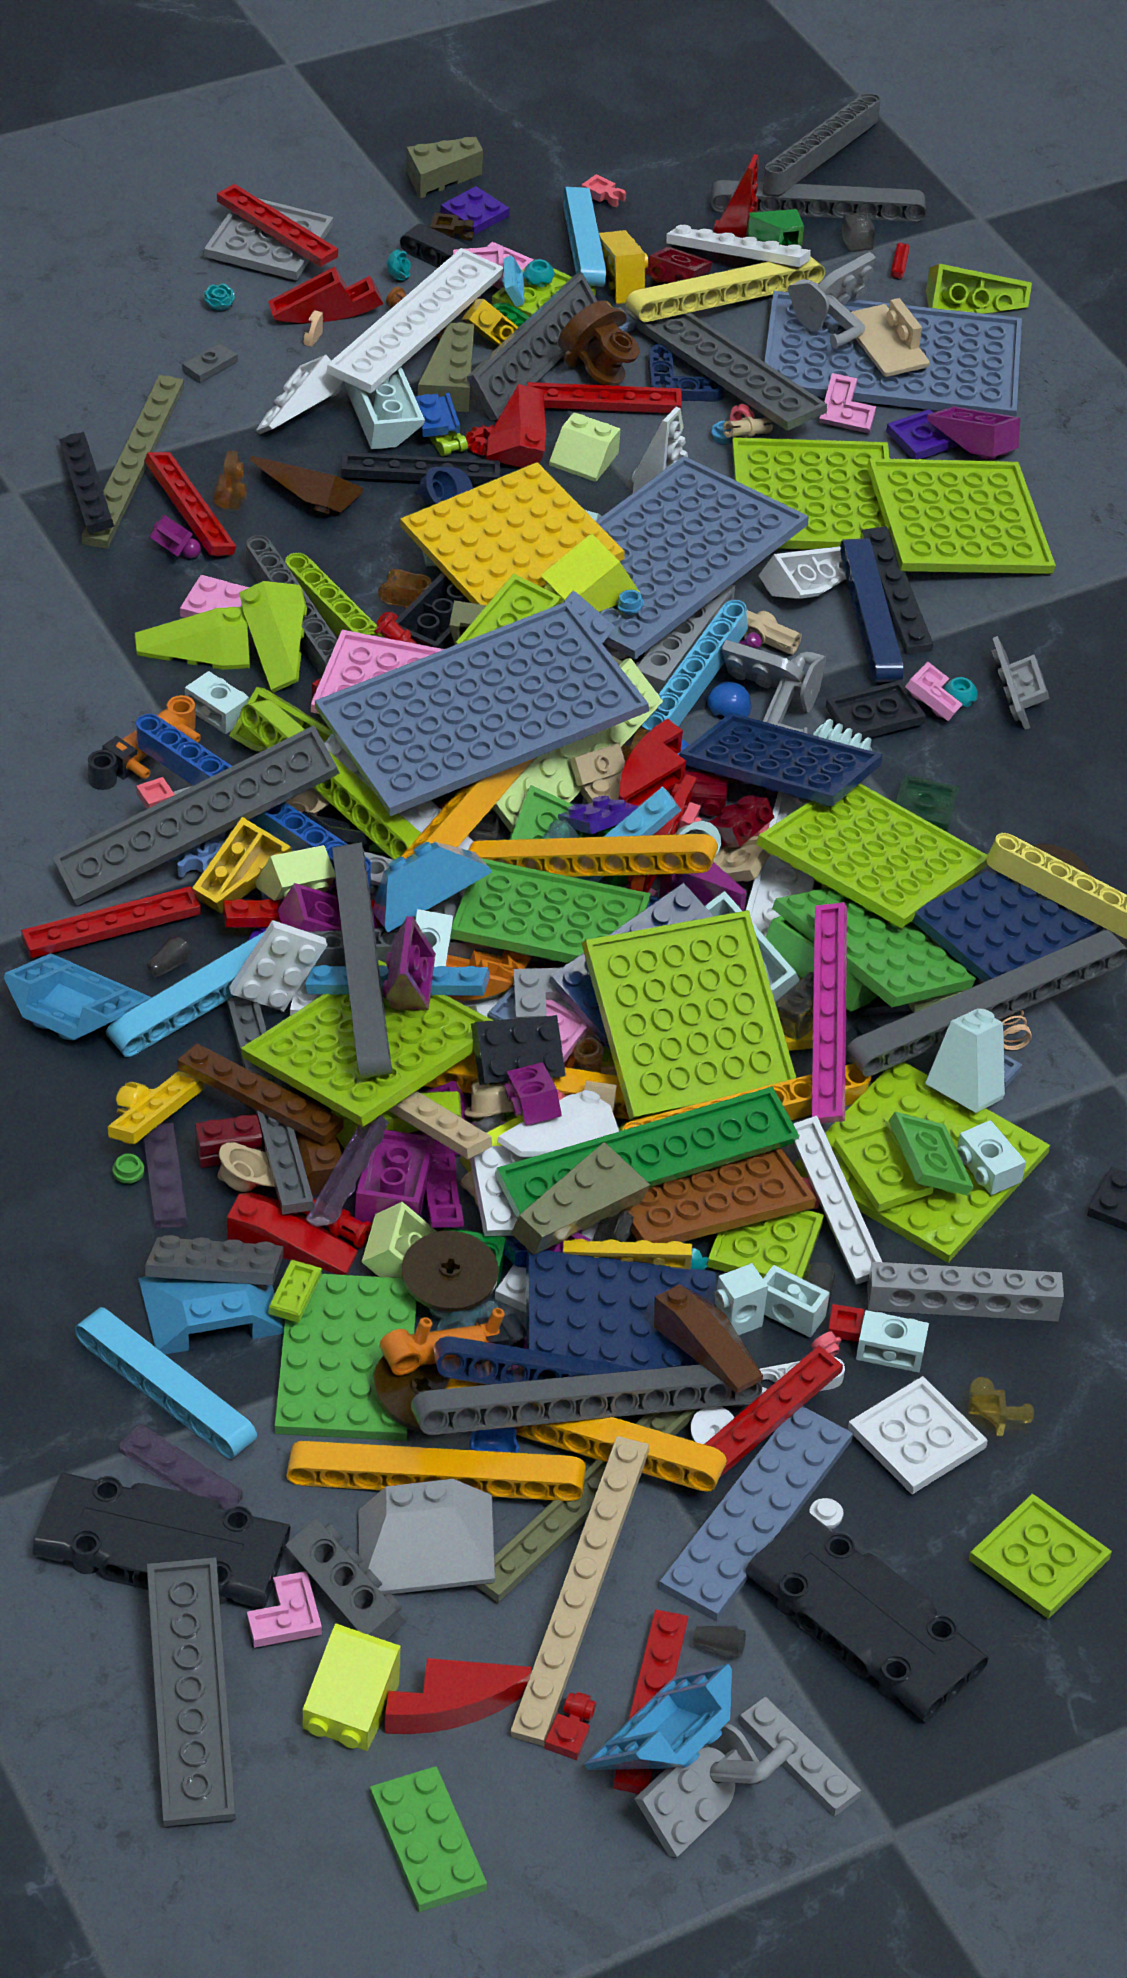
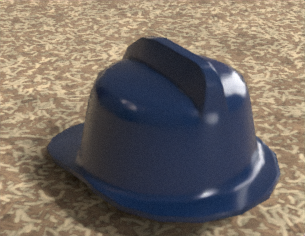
M432 467L420 481L419 489L415 491V494L420 495L424 503L430 507L469 491L473 487L466 473L458 468Z

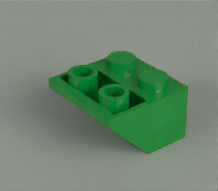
M797 209L749 213L747 237H755L757 241L762 242L777 241L779 245H800L802 247L804 225ZM754 259V260H756V261H758V262H761V263L768 262V261H762V260Z

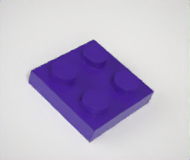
M477 186L441 204L440 209L442 214L458 215L459 220L474 221L472 230L466 229L467 231L474 232V235L509 217L510 212L509 207Z
M930 409L887 424L886 432L912 459H922L958 446V443L927 420V415L933 413Z
M604 795L593 798L589 804H576L568 807L567 812L558 814L560 826L593 834L618 825L638 807L637 805L625 803V800L609 799V796Z

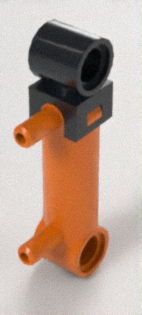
M183 695L172 697L167 703V708L157 716L198 743L201 736L194 731L196 726L194 700ZM136 730L123 739L115 736L102 745V750H97L89 755L88 777L89 783L93 788L108 790L116 785L117 776L123 780L133 773L142 779H147L150 776V770L139 763L148 755L137 746Z
M494 1308L490 1317L477 1318L474 1326L430 1332L433 1324L429 1318H421L415 1334H409L405 1329L393 1330L381 1339L379 1346L392 1372L396 1375H406L415 1371L419 1366L436 1364L433 1347L440 1338L452 1336L523 1348L526 1326L519 1315H505L501 1308ZM447 1355L443 1359L449 1360L456 1355ZM480 1360L479 1362L480 1364H485L487 1360Z

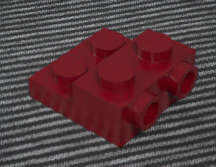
M666 247L649 255L648 268H646L645 275L651 276L654 281L659 283L682 281L700 277L710 272L712 261Z
M750 795L741 798L737 805L732 804L724 807L715 819L708 822L714 825L721 835L720 847L740 848L775 817L767 798Z

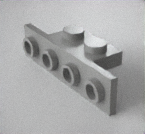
M998 636L993 638L996 649L992 650V654L996 664L1002 666L998 669V673L1003 684L1007 683L1008 685L1003 687L1009 703H1014L1009 706L1015 721L1021 720L1025 730L1029 729L1030 725L1024 709L1050 699L1035 655H1031L1010 664L1007 654Z

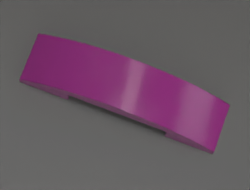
M454 1153L432 1154L425 1191L431 1228L463 1227L464 1225L462 1206L459 1203L457 1189V1170Z

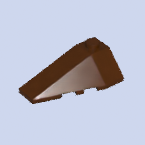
M252 455L250 457L252 463L305 502L315 505V511L329 514L330 510L341 513L362 494L364 489L335 475Z
M302 1097L326 1110L325 1105L314 1098ZM294 1130L312 1196L344 1191V1164L336 1136L326 1145H323Z
M680 1284L655 1296L654 1328L736 1393L763 1380V1374L726 1314L703 1296Z

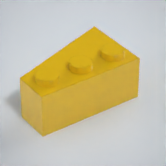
M626 230L599 233L606 276L610 275L612 282H609V287L611 290L615 289L614 300L616 304L626 303L627 297L633 291L645 289V268H648L647 254L642 251L641 247L638 246L634 238Z
M242 817L192 889L196 898L222 914L223 900L243 898L256 888L255 882L270 856L292 852V848Z

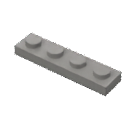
M764 1697L740 1715L739 1723L769 1753L778 1745L781 1736L788 1735L797 1741V1752L791 1754L781 1765L834 1817L860 1798L861 1790L767 1697Z

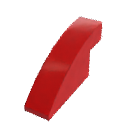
M335 266L268 301L275 320L294 323H311L309 318L314 310L323 312V322L353 317L383 305L379 290L370 276L347 287Z
M668 718L650 730L632 750L621 774L618 800H625V803L639 807L661 787L669 791L674 788L676 783H682L685 775L686 760L677 753L681 751L683 730Z
M427 1658L423 1693L388 1691L385 1734L438 1732L458 1728L493 1715L523 1697L530 1680L531 1667Z

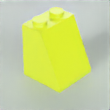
M592 533L541 574L547 584L544 586V589L560 596L561 603L574 590L598 612L617 605L619 595L623 591L636 590L640 593L621 562Z
M335 1624L303 1707L302 1729L308 1730L311 1734L318 1737L325 1736L339 1741L346 1747L368 1751L386 1714L388 1691H397L399 1687L401 1646Z

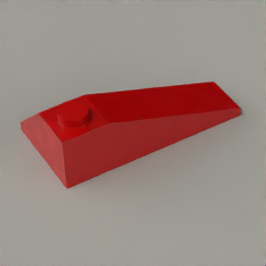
M754 154L720 220L716 219L713 233H732L735 237H747L749 213L757 212L758 198L756 197L758 184L756 181L758 178L759 155Z
M518 384L487 439L486 459L497 460L500 463L524 468L537 462L540 463L545 452L546 423L543 390Z
M252 1192L239 1194L227 1216V1240H240L243 1243L249 1244L271 1242L274 1245L283 1246V1258L316 1266L338 1275H347L357 1256V1249L337 1236L332 1235V1233L299 1212L282 1215L279 1201Z

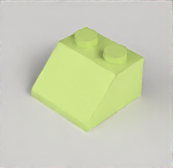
M574 412L562 426L549 461V466L596 482L619 453L621 429Z
M322 845L270 856L255 884L260 891L275 901L284 899L294 883L326 892L336 876L326 848Z
M400 1202L375 1214L362 1263L379 1277L402 1278V1263L407 1250L420 1238L437 1231L431 1228L426 1221L405 1203Z

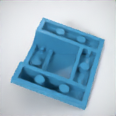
M425 842L414 849L415 853L406 859L402 856L388 864L389 868L383 872L374 903V915L385 930L390 932L402 925L407 916L416 917L417 909L428 910L492 873L491 869L473 851L439 842H433L432 844Z
M51 953L8 971L4 975V980L22 1017L32 1021L36 1027L50 1029L59 1033L58 1035L66 1040H75L105 1026L152 998Z
M146 1276L138 1278L154 1346L163 1354L188 1351L189 1334L249 1324L253 1339L284 1334L281 1317L269 1314V1305L275 1295L272 1285Z
M725 1664L673 1677L584 1763L586 1769H667L677 1766L686 1768L694 1763L700 1756L698 1751L704 1745H709L716 1741L722 1735L720 1729L730 1721L731 1667Z

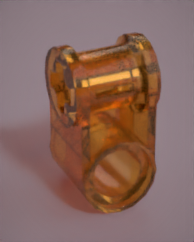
M392 569L386 576V583L379 587L378 595L387 604L408 608L432 582L426 575Z

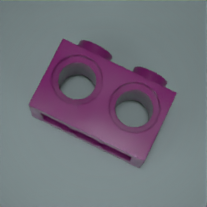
M543 1062L507 1071L509 1083L504 1084L508 1102L512 1103L515 1116L521 1115L526 1126L562 1116L557 1088Z

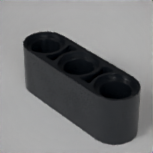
M423 224L415 225L400 238V246L407 254L436 268H439L453 255V250L460 248L469 249L466 244Z

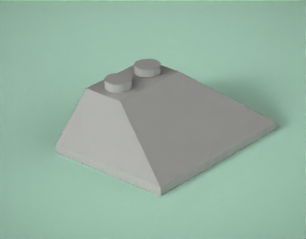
M455 1479L386 1486L358 1510L359 1557L363 1560L359 1567L364 1573L370 1569L382 1582L378 1589L383 1595L389 1592L397 1594L496 1582L491 1494Z

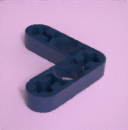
M657 344L650 348V387L661 388L660 384H664V388H681L682 401L716 402L724 398L725 388L709 377L674 376L673 355L664 345ZM656 371H665L667 373H658ZM687 387L692 388L693 390H685L683 388Z

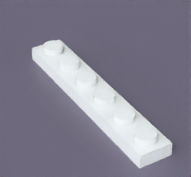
M678 225L667 233L668 244L800 267L810 260L811 250L801 249L800 245L784 246L779 245L777 241H757L755 237L739 238L735 237L732 233L717 234L713 233L710 229H691L688 225Z
M817 1116L794 1123L800 1135L799 1139L795 1140L794 1146L856 1285L868 1281L871 1262H882L820 1121Z

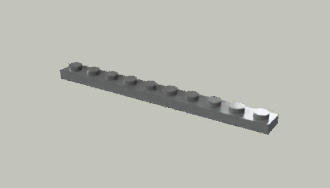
M241 997L227 998V1008L243 1067L282 1087L279 1078L242 1057L241 1048L267 1031L260 1004ZM254 1109L258 1117L262 1140L282 1215L314 1210V1201L294 1129Z

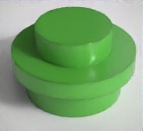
M123 1154L117 1158L113 1165V1175L122 1183H134L143 1177L144 1165L136 1155Z

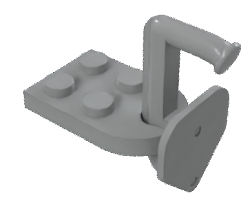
M870 251L833 271L820 284L802 279L788 286L796 317L810 331L816 332L822 328L827 313L846 329V331L838 335L831 334L830 344L834 349L859 337L865 331V325L844 305L855 297H861L867 289L866 284L873 273V266L876 257Z
M725 640L722 653L727 671L732 677L738 680L748 679L755 681L756 684L764 688H777L763 722L808 734L807 727L798 729L781 723L795 691L800 692L803 711L810 712L821 687L826 656L814 652H803L790 661L775 654ZM805 663L810 664L806 675L803 671Z
M725 1724L720 1729L722 1735L716 1741L709 1744L708 1747H702L698 1751L700 1756L694 1763L686 1768L677 1766L665 1769L634 1799L668 1856L678 1857L729 1807L734 1796L735 1783L761 1784L791 1754L797 1752V1741L788 1735L781 1736L778 1745L759 1762L744 1735L736 1727Z

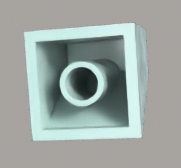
M978 1008L950 1022L925 1083L975 1113L1002 1100L1005 1095L1003 1022L994 1018L995 1016L992 1012Z

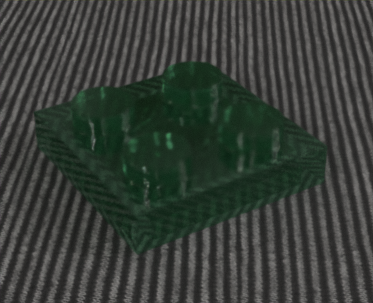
M904 775L896 804L947 832L957 800L959 786Z

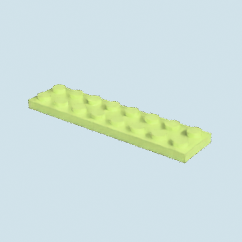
M631 658L625 659L619 666L649 703V712L536 757L492 807L510 832L513 830L530 785L570 803L581 791V785L577 786L570 758L620 743L622 747L661 705L663 700Z

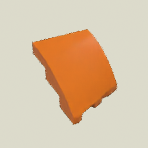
M475 950L470 959L447 955L446 967H488L490 978L484 996H446L456 1001H468L502 993L513 986L514 969H525L532 955H524L504 950L502 957Z

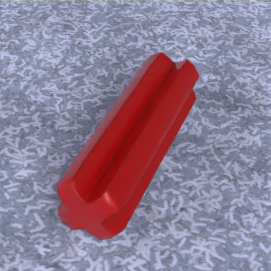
M900 242L896 246L891 269L892 278L902 279L904 277L910 248L907 243L903 244Z

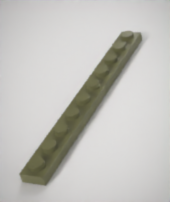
M158 376L103 490L115 527L90 535L87 528H85L82 534L83 545L104 549L109 548L147 467L144 461L147 452H154L184 389V379L172 376Z
M701 1408L648 1413L636 1424L675 1436L693 1419L696 1412ZM596 1460L585 1471L583 1495L581 1498L575 1501L554 1500L495 1555L496 1582L476 1584L475 1586L498 1603L587 1520L607 1462Z

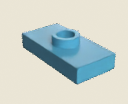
M511 255L504 258V277L502 282L506 292L517 307L524 304L523 271Z

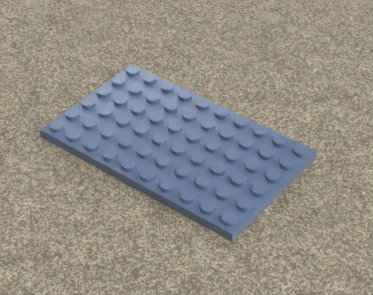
M773 291L765 363L814 396L825 399L831 375L834 373L857 378L852 401L939 411L954 406L1016 417L1022 318L905 305L922 326L919 348L930 361V365L915 371L885 377L856 339L839 346L837 349L831 346V334L838 335L846 331V329L830 314L827 313L822 328L812 332L797 319L789 292ZM852 299L844 306L852 312L882 304L887 305L889 308L890 303Z
M685 456L681 457L596 521L625 551V559L620 562L644 600V606L634 615H627L620 611L618 605L599 612L615 625V628L603 643L633 659L638 658L808 525V516Z
M567 601L315 700V708L386 811L392 816L649 712V703L571 603Z

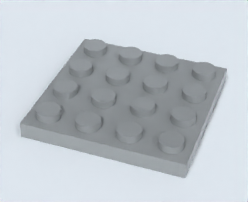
M260 199L322 239H325L333 227V217ZM232 211L228 213L204 248V257L293 280L299 278L310 261Z

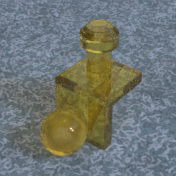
M978 1377L972 1381L970 1385L971 1397L968 1414H981L996 1426L997 1436H1003L1006 1420H1022L1023 1423H1031L1033 1421L1034 1408L1031 1404H1023L1022 1407L1006 1406L1005 1390H994L992 1381L986 1377Z

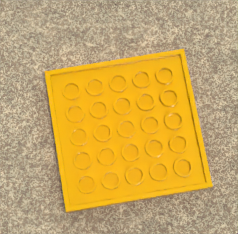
M538 462L400 519V527L462 594L474 604L487 605L513 574L544 588L547 584L541 574L591 533L619 561L625 559V551Z

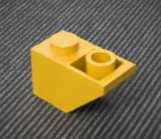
M476 299L461 319L466 324H474V330L497 346H500L519 328L485 299Z

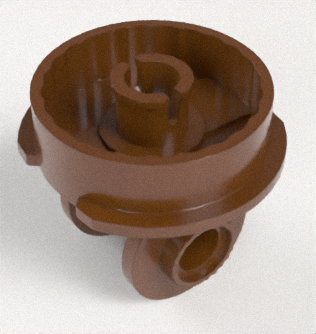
M603 300L592 303L577 313L566 324L558 338V346L565 353L564 361L570 367H578L584 364L588 374L597 382L609 386L620 385L625 378V370L622 364L634 362L640 353L639 345L635 339L619 328L627 320L624 311L618 308L614 309L608 301Z

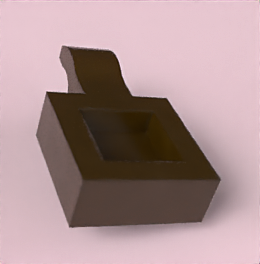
M434 214L430 228L451 238L458 234L463 240H473L474 232L467 231L466 229L472 230L474 221L459 220L458 215Z

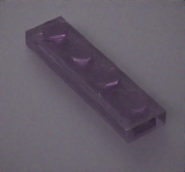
M381 1115L364 1127L358 1125L317 1198L314 1210H311L306 1218L314 1227L333 1224L340 1217L344 1202L354 1192L358 1177L368 1167L373 1150L384 1138L383 1132L389 1122Z
M173 1123L159 1124L143 1137L155 1229L187 1226Z
M141 1423L119 1443L120 1453L177 1491L211 1498L219 1502L225 1510L236 1506L243 1499V1491Z

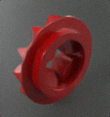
M482 424L480 428L472 427V430L466 434L468 449L476 454L486 455L487 440L485 438L489 437L494 426L485 427Z

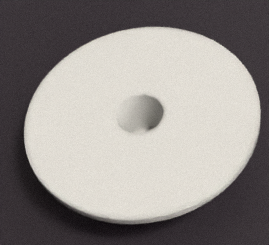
M720 1406L701 1408L696 1412L691 1421V1434L694 1441L705 1444L733 1420L734 1416Z

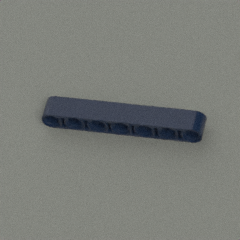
M869 538L843 539L840 544L841 560L872 680L874 683L902 681L903 662L871 541Z
M452 1336L440 1338L433 1347L436 1367L442 1376L489 1385L641 1370L608 1362ZM447 1355H456L449 1360L443 1359ZM480 1360H487V1362H486L485 1364H482V1365H477V1364H475L476 1362H478V1361H480ZM512 1365L519 1366L517 1369L508 1370V1368ZM545 1370H550V1371H551L550 1373H548V1374H546V1375H539L542 1371H545Z

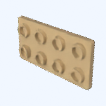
M900 298L890 300L889 308L887 305L882 304L851 312L865 325L864 333L855 339L885 377L929 367L930 361L919 348L922 326Z

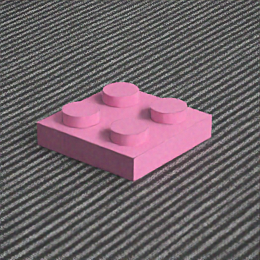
M200 575L180 607V616L186 618L215 608L242 607L239 592L249 587Z

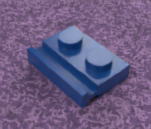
M445 393V396L441 397L438 394L414 396L425 419L424 425L420 427L422 437L447 435L448 431L460 433V423L449 393Z

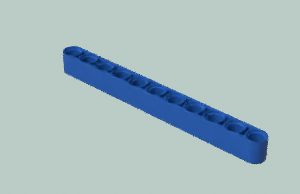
M144 714L136 720L138 748L193 786L232 767L155 714ZM286 802L248 820L291 846L292 852L324 845L334 872L332 847L348 845ZM365 856L368 883L370 889L371 861Z

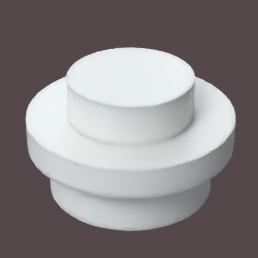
M818 1499L810 1507L809 1513L831 1530L842 1521L843 1509L838 1502L832 1499Z

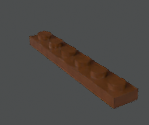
M197 1043L177 1060L179 1070L323 1145H326L344 1128V1119Z

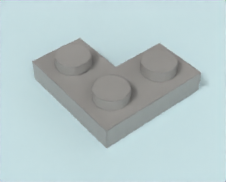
M561 968L514 969L516 1019L547 1016L546 1000L564 999L549 982L551 975Z

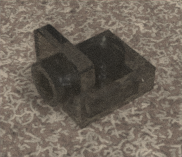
M621 1211L609 1219L606 1217L600 1220L592 1241L603 1242L613 1239L625 1242L630 1235V1227L634 1217L627 1211Z

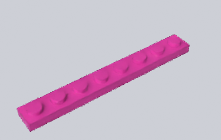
M844 902L815 906L812 1117L817 1116L820 1124L845 1121L847 907Z

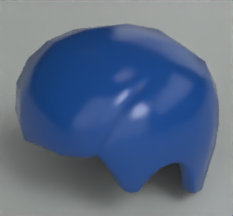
M733 682L719 684L711 690L707 698V704L715 717L718 714L726 717L730 713L747 717L752 709L747 690L740 684Z
M515 1427L472 1431L469 1440V1450L518 1453L520 1446L516 1440L517 1431Z

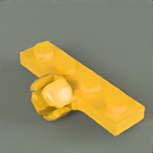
M178 1071L155 1089H148L146 1085L135 1082L125 1083V1086H121L116 1096L117 1104L123 1106L121 1109H117L121 1116L108 1126V1136L127 1144L137 1143L205 1088L204 1082L187 1073Z
M573 1239L563 1242V1253L594 1256L595 1258L618 1259L626 1262L634 1261L666 1265L673 1268L690 1270L692 1244H684L679 1241L651 1243L647 1240L619 1242L609 1239L600 1242Z

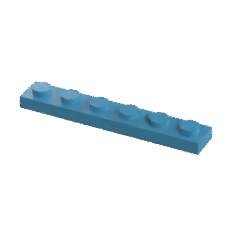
M381 965L379 970L383 994V982L388 980L389 970L387 966ZM313 966L305 983L307 994H349L346 966ZM475 966L434 967L431 995L484 996L490 978L488 967Z

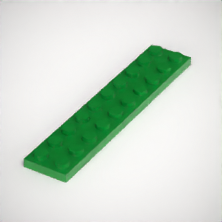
M772 1086L496 1168L495 1176L518 1219L523 1211L603 1142L650 1184L649 1187L794 1144L800 1135Z

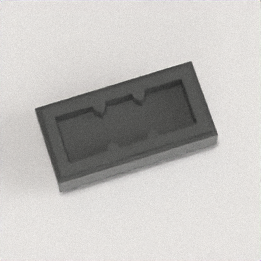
M219 343L183 363L182 371L201 383L238 362V354L222 343Z

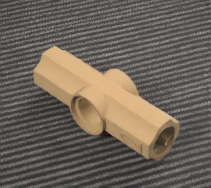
M747 610L748 629L744 634L745 639L748 634L754 632L760 636L761 645L763 643L768 644L790 655L797 651L802 634L778 624L776 618L767 611H760L755 614Z

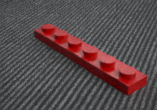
M236 184L217 193L218 203L319 267L338 257V248Z
M527 382V386L543 390L544 408L670 413L675 407H682L681 388Z
M147 452L144 460L209 555H234L235 543L170 452Z
M191 886L23 929L21 930V938L30 958L199 915L200 904Z
M223 900L222 910L226 927H268L272 920L281 923L278 908L283 900ZM371 900L372 909L374 907L375 900ZM375 916L377 926L383 927Z
M818 1345L710 1438L704 1445L720 1450L727 1460L721 1476L842 1372L843 1364Z
M655 1609L629 1720L676 1676L689 1616ZM617 1769L613 1789L640 1794L651 1783L654 1769Z

